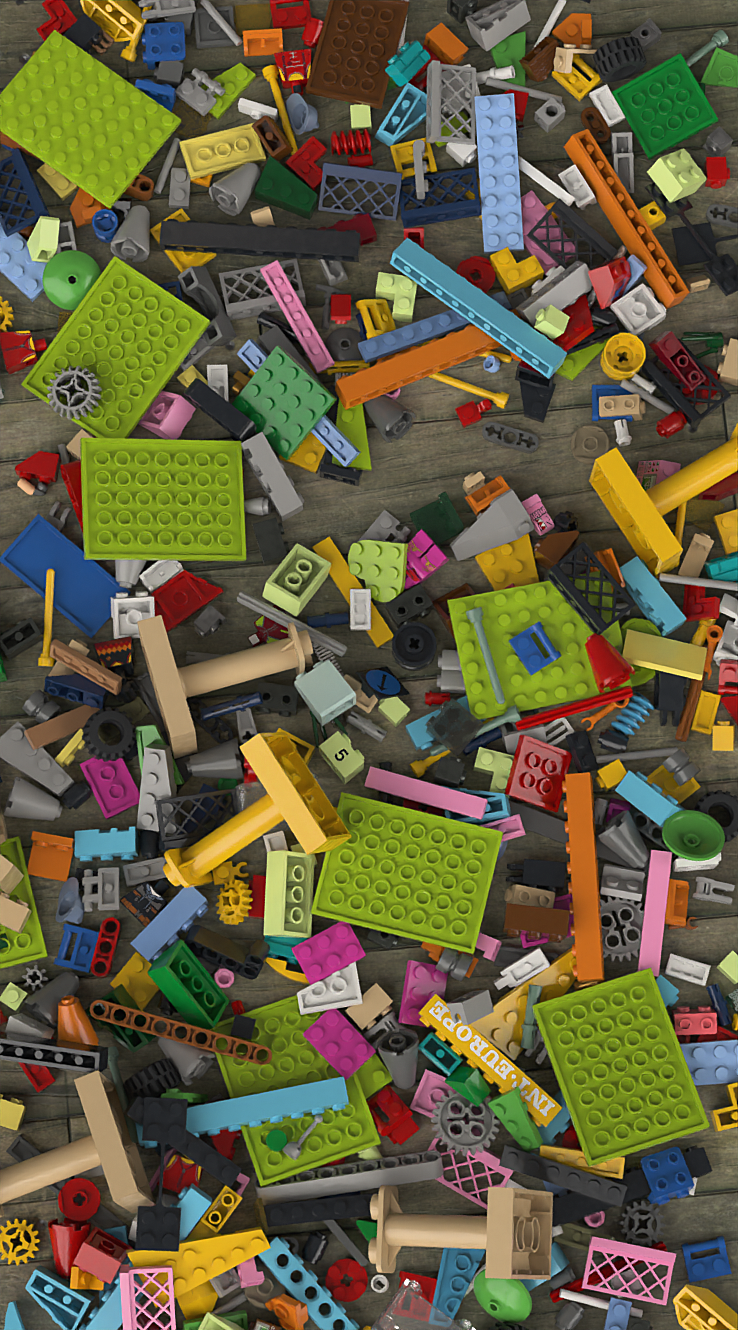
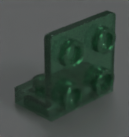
M446 491L438 495V500L410 513V518L417 531L424 530L436 545L462 533L464 530V525Z

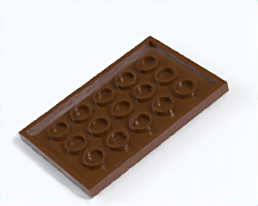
M330 0L305 89L306 93L382 109L390 81V76L385 71L389 65L387 61L397 54L410 2L405 0Z

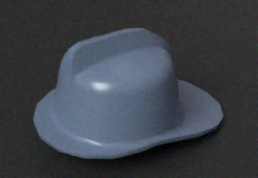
M291 94L287 99L285 108L294 132L300 135L303 132L319 128L316 108L307 104L300 94Z
M75 877L69 878L61 888L56 913V921L59 923L64 920L77 924L82 922L85 912L84 903H82V896L78 893L79 882Z

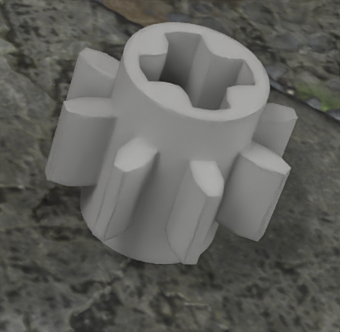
M35 965L33 970L27 967V975L22 976V978L27 980L24 986L29 987L32 985V991L34 992L36 987H43L44 981H49L48 978L43 976L46 970L38 971V965ZM35 973L40 977V980H36V983L30 979Z

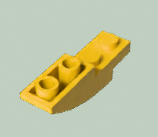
M225 1185L187 1239L207 1238L218 1234L243 1198Z

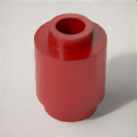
M310 17L309 21L306 22L301 40L304 41L303 45L310 48H315L318 45L324 21Z
M680 411L671 412L657 421L656 431L661 437L668 439L684 428V425L687 424L686 418Z

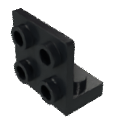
M327 449L323 464L321 463L320 477L359 487L363 470L351 467H338L337 464L332 463L333 454Z

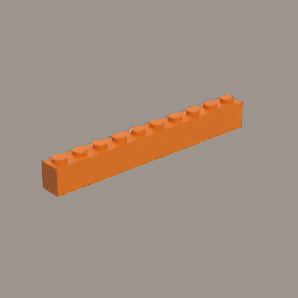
M586 129L573 134L564 146L566 152L585 179L630 255L634 254L648 267L643 276L656 297L664 305L665 309L680 304L690 293L590 131Z
M516 309L511 310L515 316L521 319ZM470 324L457 333L453 331L442 339H433L427 345L412 348L410 352L396 354L390 360L379 361L373 367L368 369L362 368L351 376H342L336 381L335 391L343 407L347 410L503 345L474 324Z
M590 772L565 774L566 780L562 781L563 793L567 795V801L563 802L564 813H568V821H565V832L569 833V841H566V852L570 854V862H567L568 874H571L572 882H568L569 895L573 896V903L569 904L570 915H574V923H571V935L575 936V944H572L573 957H576L577 964L573 965V974L580 983L605 981L593 778Z

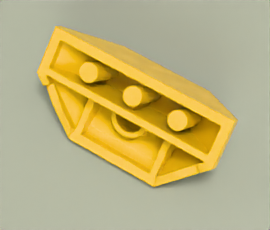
M80 0L84 13L113 38L115 42L136 40L144 25L140 8L131 0Z
M208 1280L176 1298L186 1320L205 1317L207 1312L211 1313L218 1294Z
M686 1284L673 1298L678 1322L686 1330H738V1314L709 1289Z

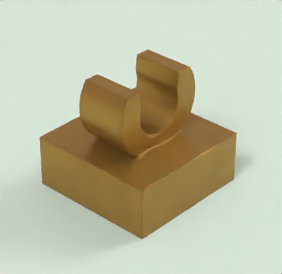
M239 370L233 376L236 384L232 387V392L238 396L251 380Z

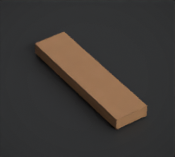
M57 639L51 642L50 657L116 695L119 694L122 688V677Z
M83 705L25 730L24 734L32 749L36 750L79 731L80 728L83 729L90 716L100 709Z

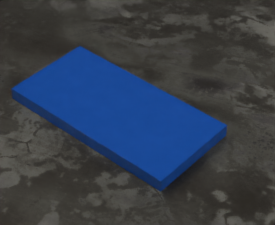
M39 514L0 557V562L44 600L46 573L48 569H53L55 571L53 607L90 639L95 636L111 617V597H116V593L127 592L128 596L131 594L128 589L120 587V583L116 582V579L95 561L84 560V552Z

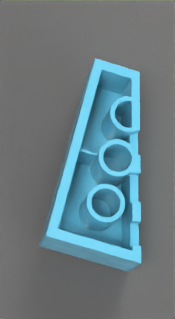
M636 556L620 567L626 584L624 587L647 620L657 627L662 637H666L681 627L687 618L660 586L658 579L649 572L646 562Z

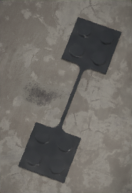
M656 183L645 186V189L665 216L670 218L678 215L707 255L712 259V261L703 264V266L725 296L737 292L738 266L729 254L721 257L714 255L686 218L684 212L693 208L687 197L670 203Z
M710 222L692 225L716 256V244L718 242L738 239V234L719 238L714 237ZM686 226L671 229L679 266L712 261Z
M144 1097L142 1141H157L161 1144L158 1203L155 1206H138L135 1250L179 1252L181 1208L165 1207L162 1204V1187L166 1144L169 1142H185L188 1099Z

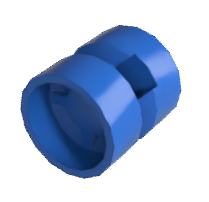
M101 209L94 214L92 225L97 239L104 243H110L119 229L116 214L108 209Z

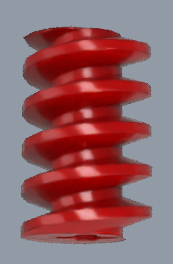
M367 128L363 130L362 135L359 129H356L355 135H353L351 130H348L347 136H345L343 130L340 131L339 136H337L335 131L332 132V156L335 150L338 156H341L342 150L345 151L346 155H349L350 149H352L354 155L357 154L358 149L364 154L366 148L371 153V139Z

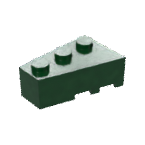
M269 157L255 188V198L310 220L318 203L317 194L274 158Z
M122 984L100 998L140 1010ZM97 1003L93 1007V1011L97 1015L103 1014L106 1009L102 1003ZM90 1006L85 1009L87 1016L89 1015L98 1022L97 1025L99 1027L105 1028L114 1035L113 1038L133 1053L156 1037V1035L96 1019L90 1013ZM117 1009L113 1016L116 1020L121 1021L126 1017V1013L123 1009ZM137 1015L134 1018V1023L137 1026H143L146 1023V1017Z

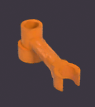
M711 625L706 631L708 646L704 671L708 673V680L712 674L710 668L715 647L723 635V630L718 625Z
M629 698L623 699L624 702L622 704H619L617 701L607 704L591 717L584 718L581 723L586 720L591 723L590 728L586 731H590L595 723L614 709L627 706Z

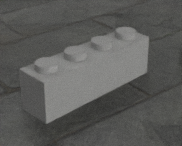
M576 261L515 309L524 322L537 330L534 328L537 320L535 317L540 309H544L551 304L561 311L566 306L575 303L577 297L581 294H585L592 289L593 285L588 274L590 270L585 263Z

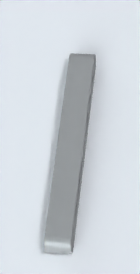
M431 1150L310 1169L261 1187L258 1179L254 1184L258 1203L261 1205H272L380 1188L381 1185L393 1186L437 1179L443 1175L444 1170L440 1152Z

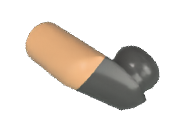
M21 478L17 483L29 495L44 496L48 490V485L39 482L38 486H34L26 479Z

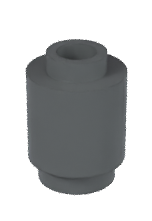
M571 1300L555 1316L554 1319L557 1321L555 1325L560 1330H573L583 1318L582 1314L585 1310L575 1301Z

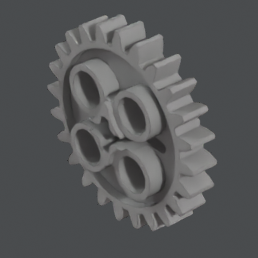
M610 896L607 897V903L602 899L600 900L601 918L606 916L611 920V926H602L604 959L609 955L611 956V962H613L615 957H618L621 963L623 957L630 961L631 954L636 958L638 957L637 950L640 951L644 910H640L642 903L636 906L634 905L635 900L628 902L627 899L623 898L620 900L619 897H615L613 901ZM623 910L628 911L631 914L630 920H622L620 912ZM612 911H615L618 925L624 927V929L621 931V934L626 943V946L622 945L619 931H614V928L616 927V921L612 915ZM627 931H635L637 939L635 941L629 940L627 938ZM610 936L615 937L618 941L617 946H609L607 938Z
M449 1090L447 1093L448 1097L442 1095L440 1098L442 1102L437 1101L435 1104L438 1109H433L432 1111L435 1117H432L431 1122L436 1123L432 1127V1131H438L435 1138L443 1139L440 1143L441 1146L446 1143L448 1144L447 1151L451 1150L452 1147L455 1148V1155L460 1150H462L463 1156H466L469 1150L472 1156L475 1155L476 1149L482 1153L484 1150L483 1146L489 1148L491 1145L489 1141L494 1142L496 1139L493 1134L499 1132V1129L494 1126H498L500 1121L494 1119L497 1116L487 1104L491 1098H486L477 1107L456 1090L455 1094ZM450 1107L458 1108L460 1114L452 1113ZM471 1108H477L481 1115H474ZM463 1118H466V1122H469L468 1125L462 1120ZM451 1127L457 1128V1129L459 1130L460 1134H459V1135H454V1134H452L451 1131H450V1128H451ZM471 1129H478L481 1135H473Z

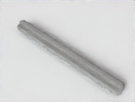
M244 591L239 593L237 597L239 603L288 628V623L294 622L296 631L307 630L311 641L341 657L345 654L347 647Z

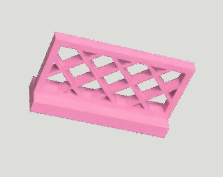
M450 1128V1131H451L452 1134H454V1135H459V1134H460L459 1132H457V1131H455L454 1129ZM434 1138L427 1151L433 1149L437 1151L436 1143L439 1138ZM485 1147L482 1153L476 1149L474 1156H472L469 1150L466 1155L468 1161L456 1164L453 1152H455V1149L440 1153L441 1156L450 1153L453 1165L444 1167L443 1170L454 1168L457 1180L447 1181L444 1175L435 1180L487 1209V1203L481 1200L479 1192L488 1190V1187L478 1189L475 1178L487 1175L489 1187H505L514 1171L499 1166L501 1157ZM482 1162L486 1172L474 1175L471 1163ZM469 1164L472 1176L460 1179L457 1167ZM499 1172L505 1178L501 1184L492 1185L490 1174ZM473 1179L475 1190L470 1192L464 1191L461 1181Z
M591 1236L582 1288L666 1305L676 1254ZM593 1250L602 1252L607 1260L596 1266L592 1260ZM606 1253L613 1254V1256L609 1258ZM616 1256H623L627 1265L617 1271L611 1260ZM627 1257H628V1258H633V1259H635V1260H633L632 1262H629V1260L627 1259ZM638 1260L644 1261L649 1268L640 1275L637 1274L632 1266ZM609 1262L615 1273L605 1279L599 1268ZM648 1262L656 1264L651 1267ZM592 1264L594 1269L590 1271V1266ZM659 1264L668 1266L667 1275L659 1280L653 1269ZM630 1267L636 1278L626 1284L619 1273ZM594 1271H597L602 1279V1282L597 1286L587 1284L589 1275ZM651 1271L657 1282L647 1288L640 1277ZM616 1275L624 1285L617 1291L612 1290L607 1283ZM638 1279L645 1290L635 1295L628 1286ZM666 1279L664 1287L661 1282ZM605 1284L607 1288H602L600 1286ZM658 1284L664 1291L662 1300L653 1298L649 1292L650 1289ZM624 1288H626V1290L628 1291V1293H626V1292H621V1290H623ZM647 1292V1294L649 1295V1297H645V1296H642V1295Z
M129 1264L121 1265L120 1288L123 1330H137V1327L140 1330H147L153 1321L162 1328L161 1330H170L168 1328L170 1325L171 1330H176L172 1265L130 1267ZM159 1272H168V1279L164 1284H161L154 1278ZM143 1273L148 1279L140 1285L134 1280V1274ZM150 1281L159 1287L153 1295L144 1289ZM162 1290L170 1297L164 1305L156 1299ZM140 1292L149 1298L143 1306L135 1300V1297ZM152 1301L160 1307L155 1315H152L145 1309ZM163 1311L171 1316L166 1325L157 1319ZM141 1312L150 1318L144 1326L137 1321V1317Z

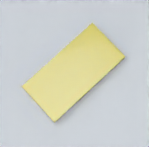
M254 123L180 141L179 145L190 179L239 168L248 162L259 163L266 161L261 140L252 128Z
M627 629L622 656L629 664L702 680L707 648Z

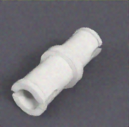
M512 65L499 69L493 67L488 71L476 72L477 85L485 83L487 77L497 80L515 78L514 67Z

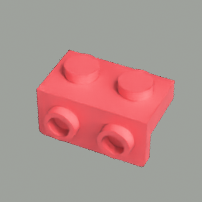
M679 1006L677 1010H672L676 1035L717 1033V1013L714 1009H710V1006H698V1009Z

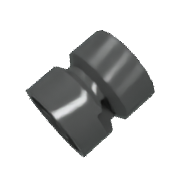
M39 689L28 698L22 709L31 717L36 716L35 720L41 724L57 717L62 708L53 700L48 701L49 697Z
M684 748L679 749L662 763L669 773H675L673 777L679 786L684 785L701 771L696 763L689 762L690 756Z
M446 947L435 969L445 974L450 972L451 977L461 982L473 957L465 953L458 954V950Z

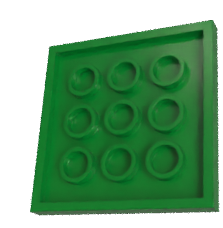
M681 53L611 92L649 160L719 121Z
M278 345L231 405L253 421L257 427L256 432L258 434L263 432L268 443L285 460H289L337 398L286 350Z

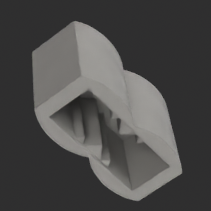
M443 650L442 655H438V667H442V673L437 675V687H441V693L465 694L457 650Z

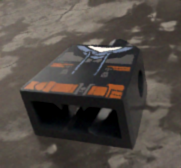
M162 879L153 887L145 881L120 899V903L146 928L167 905L168 902L162 895L170 887Z

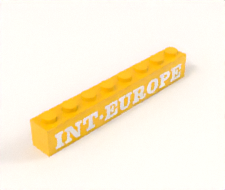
M435 994L418 1013L421 1016L419 1020L426 1027L431 1025L437 1030L435 1035L443 1042L447 1039L452 1044L450 1048L457 1055L463 1054L468 1058L467 1064L472 1068H479L484 1073L482 1077L491 1085L494 1082L500 1087L498 1091L501 1094L519 1086L521 1091L519 1096L522 1102H526L528 1106L527 1112L532 1116L530 1119L535 1122L536 1126L540 1127L542 1125L546 1127L563 1108L470 1024L463 1025L461 1016L458 1013L459 1022L455 1024L451 1018L450 1010L447 1008V1003Z

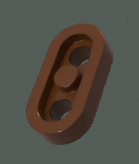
M585 108L580 118L585 130L588 129L597 144H605L611 135L609 126L596 108ZM592 117L593 121H588L587 118ZM602 133L604 136L598 137L597 134Z

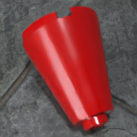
M595 633L586 639V652L597 689L600 693L605 692L604 688L609 687L612 690L631 679L630 673L635 675L634 668L602 634L598 635Z
M58 1218L48 1221L56 1273L61 1275V1278L71 1279V1268L78 1267L73 1262L83 1242L89 1235L91 1222L87 1223V1220L73 1221L69 1218H64V1221L58 1222Z

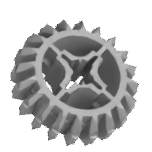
M69 366V371L62 368L63 374L55 373L57 379H50L53 386H48L47 388L51 392L47 394V397L51 399L49 402L50 406L54 407L53 410L56 413L60 412L59 415L61 417L67 415L69 420L73 418V415L77 420L80 419V414L87 417L86 411L89 410L93 413L92 406L99 405L95 399H101V395L98 392L102 391L100 386H97L100 383L99 380L94 379L95 374L93 372L89 373L87 368L82 370L80 366H77L74 370L73 366ZM81 379L87 381L89 392L81 388ZM71 380L68 385L64 386L65 383ZM77 390L78 392L74 396L70 394L72 391ZM60 394L67 397L68 406L61 403ZM81 400H85L82 404L78 405Z

